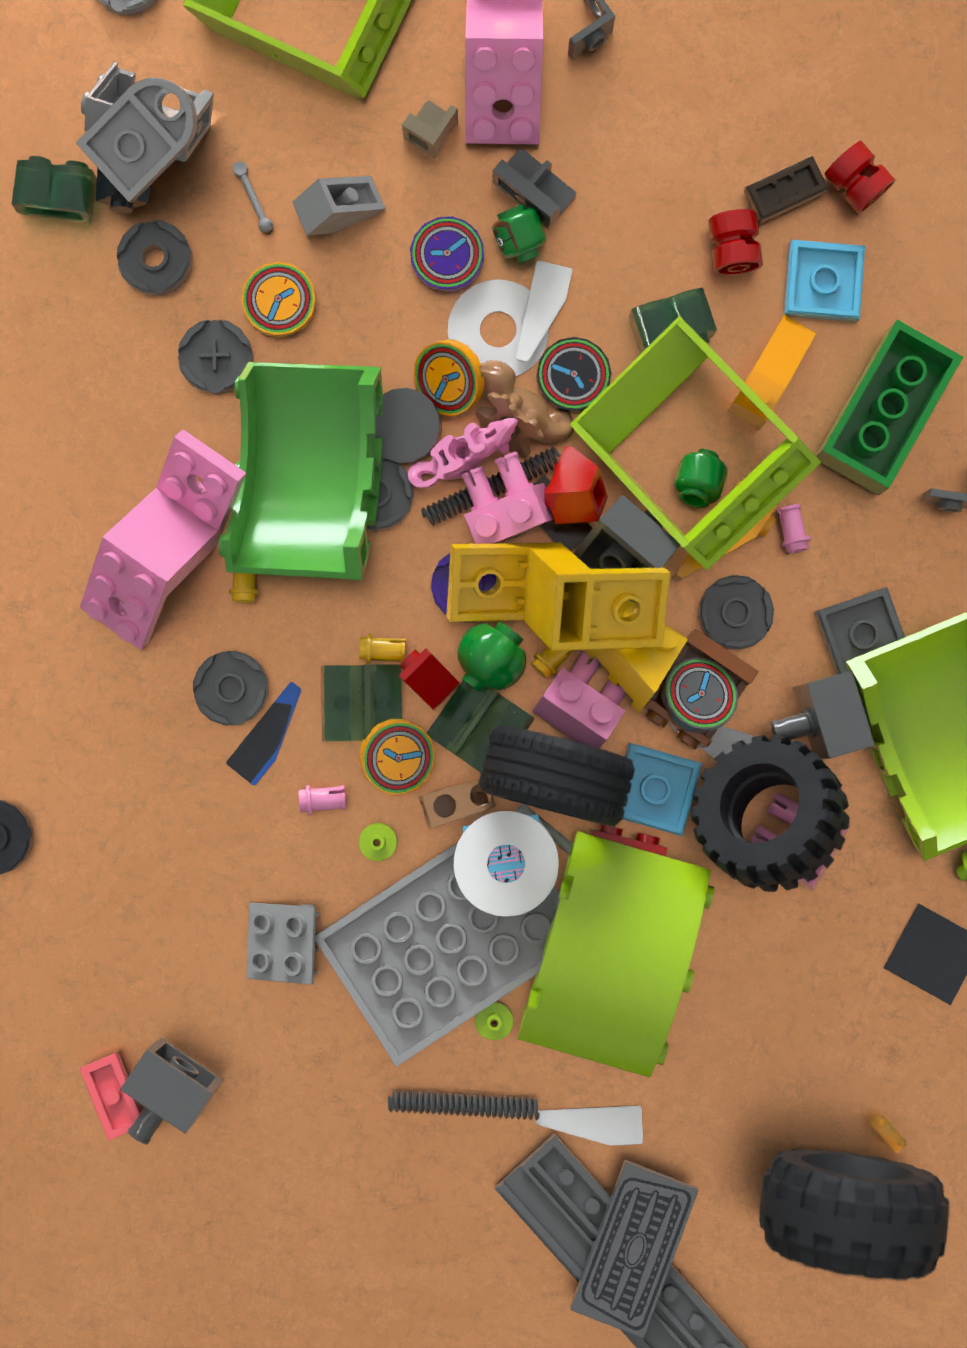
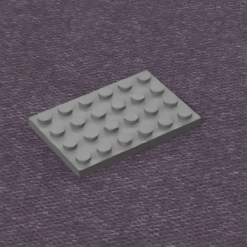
M457 842L315 935V941L397 1067L534 977L536 973H539L543 960V949L560 900L558 898L559 893L555 887H553L550 894L540 905L524 914L506 917L486 913L468 901L457 884L454 873V854Z

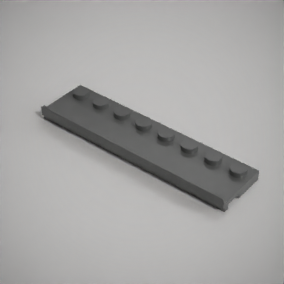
M553 1133L507 1177L497 1184L495 1190L579 1283L611 1195L559 1137ZM672 1264L644 1339L621 1330L636 1348H747Z

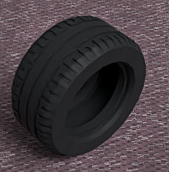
M500 725L491 733L489 741L491 744L487 748V759H484L482 767L484 771L481 772L479 779L483 793L615 827L623 819L625 811L623 807L627 805L629 798L627 794L630 793L632 786L630 780H633L635 772L631 759L579 742L511 726Z

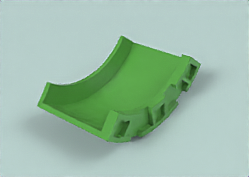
M248 362L241 375L237 376L235 380V396L237 399H240L241 408L240 461H237L235 466L246 472V476L233 505L226 531L219 538V555L225 559L226 571L230 573L362 580L371 548L370 541H367L366 531L368 525L375 526L381 482L383 438L376 437L377 415H383L381 367Z

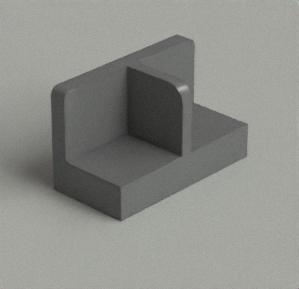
M522 148L518 149L507 163L502 159L492 170V183L517 204H524L526 209H535L541 223L548 229L551 228L576 197V192L551 172V162L546 160L542 165Z

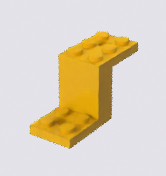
M561 542L451 544L446 617L450 622L524 620L551 651L662 647L670 572L666 568L590 569ZM486 574H495L496 583L494 587L488 591L479 590L478 584L480 579ZM626 600H634V611L629 616L619 617L618 610L620 605Z

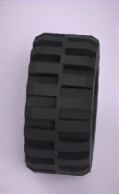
M765 735L754 736L751 738L752 743L746 744L741 740L732 745L733 751L728 754L722 751L714 758L717 761L715 766L711 770L706 767L701 775V778L704 780L702 787H695L693 799L698 803V806L692 807L691 820L697 825L693 830L696 840L703 846L702 851L712 862L744 886L752 889L760 887L763 891L776 892L778 884L786 891L798 888V880L804 878L809 883L817 878L818 874L815 871L822 865L828 868L835 860L830 856L833 850L842 849L846 839L840 833L841 830L849 828L850 819L844 811L849 807L847 795L841 790L842 784L837 776L805 744L797 740L791 742L787 737L774 735L771 741ZM776 785L795 786L799 791V808L789 828L778 837L766 842H746L742 835V818L750 801L758 793Z

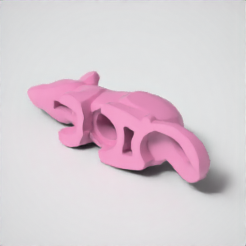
M507 418L502 421L491 422L487 428H479L478 424L470 423L464 430L465 435L458 438L452 435L444 437L431 450L432 461L417 462L409 468V481L417 488L426 489L435 485L440 479H460L463 473H469L470 470L475 469L486 457L497 450L506 454L510 449L508 442L514 436L518 420ZM423 474L435 475V477L428 481H423L421 478Z

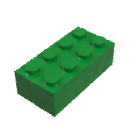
M897 319L885 332L815 456L822 464L873 493L880 495L890 488L961 363L963 356Z

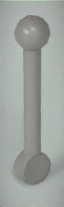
M241 161L236 162L233 165V172L236 177L241 179L260 221L259 229L264 233H269L273 228V222L266 218L248 179L247 165Z

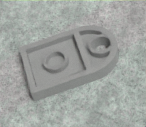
M146 78L129 87L76 144L128 202H134L193 141L197 130L196 108L189 94L178 84L162 78ZM171 93L175 94L180 101V110L173 117L167 116L162 109L164 97Z

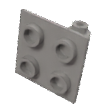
M249 902L247 979L313 985L314 975L317 974V970L314 969V952L318 951V947L315 946L316 917H319V912H316L315 905L301 904L297 906Z

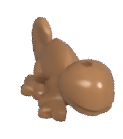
M497 360L481 363L482 366L479 369L481 376L484 375L485 381L482 395L495 408L481 406L476 410L475 415L480 420L481 428H487L489 423L502 421L507 418L518 420L514 436L508 442L510 453L517 451L518 455L527 458L531 452L530 440L535 439L543 443H557L572 435L574 429L570 424L574 420L570 413L559 410L548 413L546 404L537 394L526 389L514 387L516 374L508 364Z

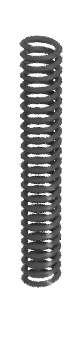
M551 447L550 450L546 449L545 453L540 452V456L535 454L534 458L530 457L529 461L525 459L524 464L520 463L528 479L532 480L529 468L533 476L537 478L538 475L534 465L539 474L543 475L540 464L544 471L548 473L545 460L550 470H553L554 467L550 457L554 464L558 463L556 456L560 457L561 455L555 447ZM497 472V476L492 474L491 478L487 477L490 486H492L491 489H494L496 495H500L497 484L501 492L505 493L500 472ZM465 487L464 491L460 489L459 494L454 492V497L449 494L448 499L446 497L443 498V502L438 500L437 504L435 502L432 503V507L427 505V510L422 507L421 512L423 518L427 517L431 525L435 526L434 518L440 524V517L446 521L445 514L451 519L450 510L456 516V509L459 513H462L461 506L467 511L466 502L470 508L473 507V504Z
M396 1089L393 1091L392 1099L388 1096V1110L390 1112L395 1110L396 1113L400 1109L402 1113L406 1109L410 1113L413 1109V1112L416 1114L419 1108V1112L422 1114L425 1108L426 1114H429L431 1109L433 1115L436 1113V1110L439 1115L443 1110L445 1116L449 1111L451 1116L454 1112L459 1116L461 1112L463 1117L466 1113L470 1117L474 1112V1116L477 1117L480 1111V1116L483 1117L486 1110V1116L489 1118L492 1109L493 1118L497 1116L498 1110V1117L500 1119L503 1116V1111L506 1119L509 1117L510 1111L511 1119H514L516 1112V1118L519 1120L522 1112V1118L525 1120L528 1113L530 1121L533 1119V1114L536 1121L539 1119L540 1114L538 1113V1103L535 1097L532 1099V1102L529 1097L525 1102L523 1097L519 1101L517 1096L513 1101L511 1096L508 1100L503 1096L501 1100L499 1095L496 1099L493 1095L489 1099L487 1095L484 1098L481 1095L476 1098V1095L473 1094L470 1099V1095L467 1094L464 1100V1095L460 1094L458 1101V1095L455 1093L452 1101L451 1093L447 1095L446 1100L444 1092L441 1094V1099L438 1092L435 1094L434 1099L433 1092H430L428 1098V1093L425 1091L422 1098L420 1091L416 1097V1093L413 1090L410 1097L408 1090L405 1092V1096L403 1091L400 1090L397 1096Z

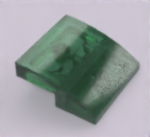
M400 664L321 666L322 741H363L364 739L366 740L367 735L371 733L370 730L377 724L389 719H402Z
M463 680L429 728L427 734L434 741L481 773L484 771L482 769L484 759H487V748L491 744L489 742L491 733L500 725L527 730L535 718L503 697L496 690L483 687L478 692Z

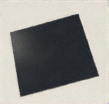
M918 903L884 969L951 1005L967 976V930Z

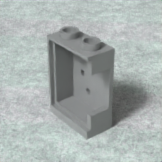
M114 62L105 74L99 75L96 85L90 92H85L82 98L81 113L85 115L84 131H88L123 93L135 83V73L118 68V62ZM185 89L196 108L197 130L191 144L176 160L186 162L210 128L213 92L202 90L199 94ZM162 105L164 113L169 117H173L179 112Z

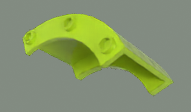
M966 612L846 661L847 670H852L875 746L869 747L890 798L896 796L899 798V803L906 815L901 821L923 861L967 844Z
M577 831L568 856L558 896L560 900L556 915L550 925L543 949L539 973L535 975L524 1008L517 1039L650 1078L656 1064L663 1065L669 1045L666 1039L682 992L688 993L692 985L694 970L689 969L703 910L704 908L709 909L714 894V887L709 885L711 870Z

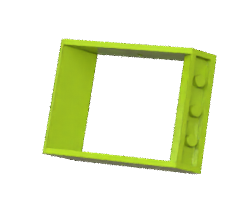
M185 0L183 7L214 33L347 94L365 98L412 0H368L336 67L233 20L232 17L240 0Z
M680 316L570 424L674 539L706 570L713 566L821 463L791 429ZM709 358L772 422L786 439L685 535L610 453Z

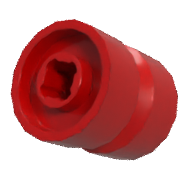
M862 140L847 149L824 173L837 190H846L845 199L858 214L877 201L896 181L882 164H874L875 155Z
M729 210L709 218L710 241L717 245L712 251L714 272L717 275H740L755 271L763 266L761 244L754 240L759 235L758 219L755 210Z

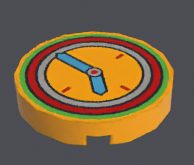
M283 262L264 264L253 271L243 286L241 296L244 314L253 328L265 336L275 338L289 337V335L296 332L299 333L305 329L314 317L317 304L314 286L306 273L293 264Z
M453 339L439 340L424 347L416 358L413 370L416 389L424 393L434 403L440 414L456 416L473 408L481 399L485 386L484 375L481 376L479 369L482 365L478 356L467 345Z
M389 719L377 724L370 730L371 733L367 735L366 740L364 739L360 746L359 764L364 777L377 790L389 795H405L417 790L428 780L435 764V749L430 736L420 726L406 719Z

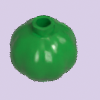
M500 621L495 628L487 623L470 628L462 636L457 650L458 661L463 671L466 672L461 679L478 692L483 687L502 690L514 685L521 678L526 667V653L519 647L524 639Z

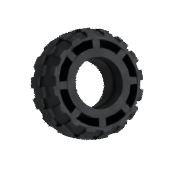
M793 1149L792 1151L785 1150L778 1153L772 1159L770 1169L764 1172L760 1199V1227L764 1230L765 1243L773 1252H778L781 1257L787 1260L796 1261L814 1269L831 1271L835 1274L859 1276L866 1279H893L898 1281L926 1277L935 1271L939 1257L944 1256L949 1222V1200L944 1196L943 1183L937 1176H934L927 1170L902 1162L857 1153L821 1149Z

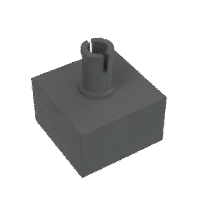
M622 494L600 518L573 554L590 569L662 568L680 547V544L662 528L663 525L648 509L644 512L641 511Z
M852 670L793 687L801 713L781 720L770 721L773 736H785L792 740L808 735L812 752H815L821 759H831L875 746Z
M160 1038L145 1051L120 1088L121 1091L144 1106L127 1132L135 1140L148 1144L162 1121L165 1120L186 1134L199 1118L223 1082V1079L163 1038Z

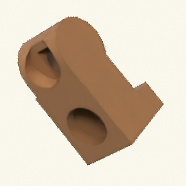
M479 780L458 784L419 796L428 829L496 807L493 795L482 792Z

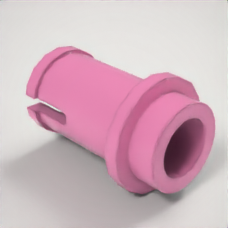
M800 504L788 505L776 510L784 537V542L781 545L782 548H786L787 554L809 549L808 542L811 541V537L806 536Z
M308 785L306 789L299 790L300 813L308 812V815H312V811L345 810L344 785L310 789V785Z

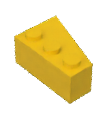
M630 600L624 601L618 610L619 617L629 616L634 611L635 603ZM665 624L662 647L587 649L584 651L591 659L594 657L598 659L610 673L608 675L609 680L615 686L619 684L633 700L631 705L639 713L657 691L688 639Z

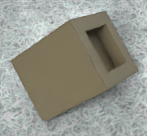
M426 101L417 116L409 113L402 124L403 139L435 158L458 123V109L451 105L446 112L431 101Z

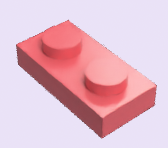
M115 1052L80 1068L108 1140L127 1133L142 1111L139 1102L120 1090L127 1080L128 1074L119 1052Z

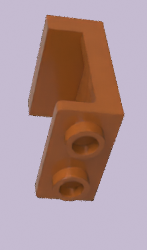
M697 629L690 632L687 642L668 671L669 673L673 667L686 659L699 657L713 660L724 667L734 679L738 698L759 672ZM667 673L655 694L643 707L648 710L645 717L663 729L666 724L679 731L676 738L696 750L698 745L708 748L712 742V737L718 729L703 734L690 732L675 724L669 717L670 712L667 710L666 705H663L661 698L662 684L668 675Z

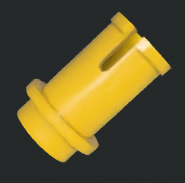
M233 573V589H229V594L232 595V602H255V596L259 595V590L255 589L256 574Z
M368 633V637H360L359 659L366 660V663L370 664V660L404 661L405 638L372 637L371 633Z
M546 647L541 654L536 653L534 655L535 660L531 665L541 676L548 679L551 675L556 676L558 674L556 669L574 650L551 651Z

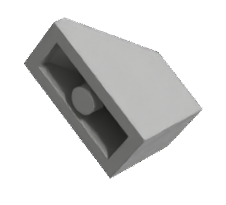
M371 176L317 179L292 201L307 236L338 232L380 214L386 209Z

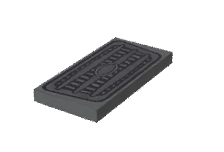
M624 1160L572 1299L571 1311L644 1339L696 1199L697 1187Z

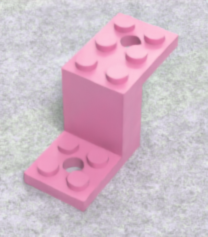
M467 0L465 143L539 144L543 60L542 0ZM504 99L510 101L513 107L508 112H498L494 109L493 104L498 100Z
M182 429L173 438L156 488L102 537L80 608L87 612L91 618L100 621L117 633L121 639L130 642L141 650L150 641L166 597L217 546L246 472ZM196 475L203 480V484L198 481Z

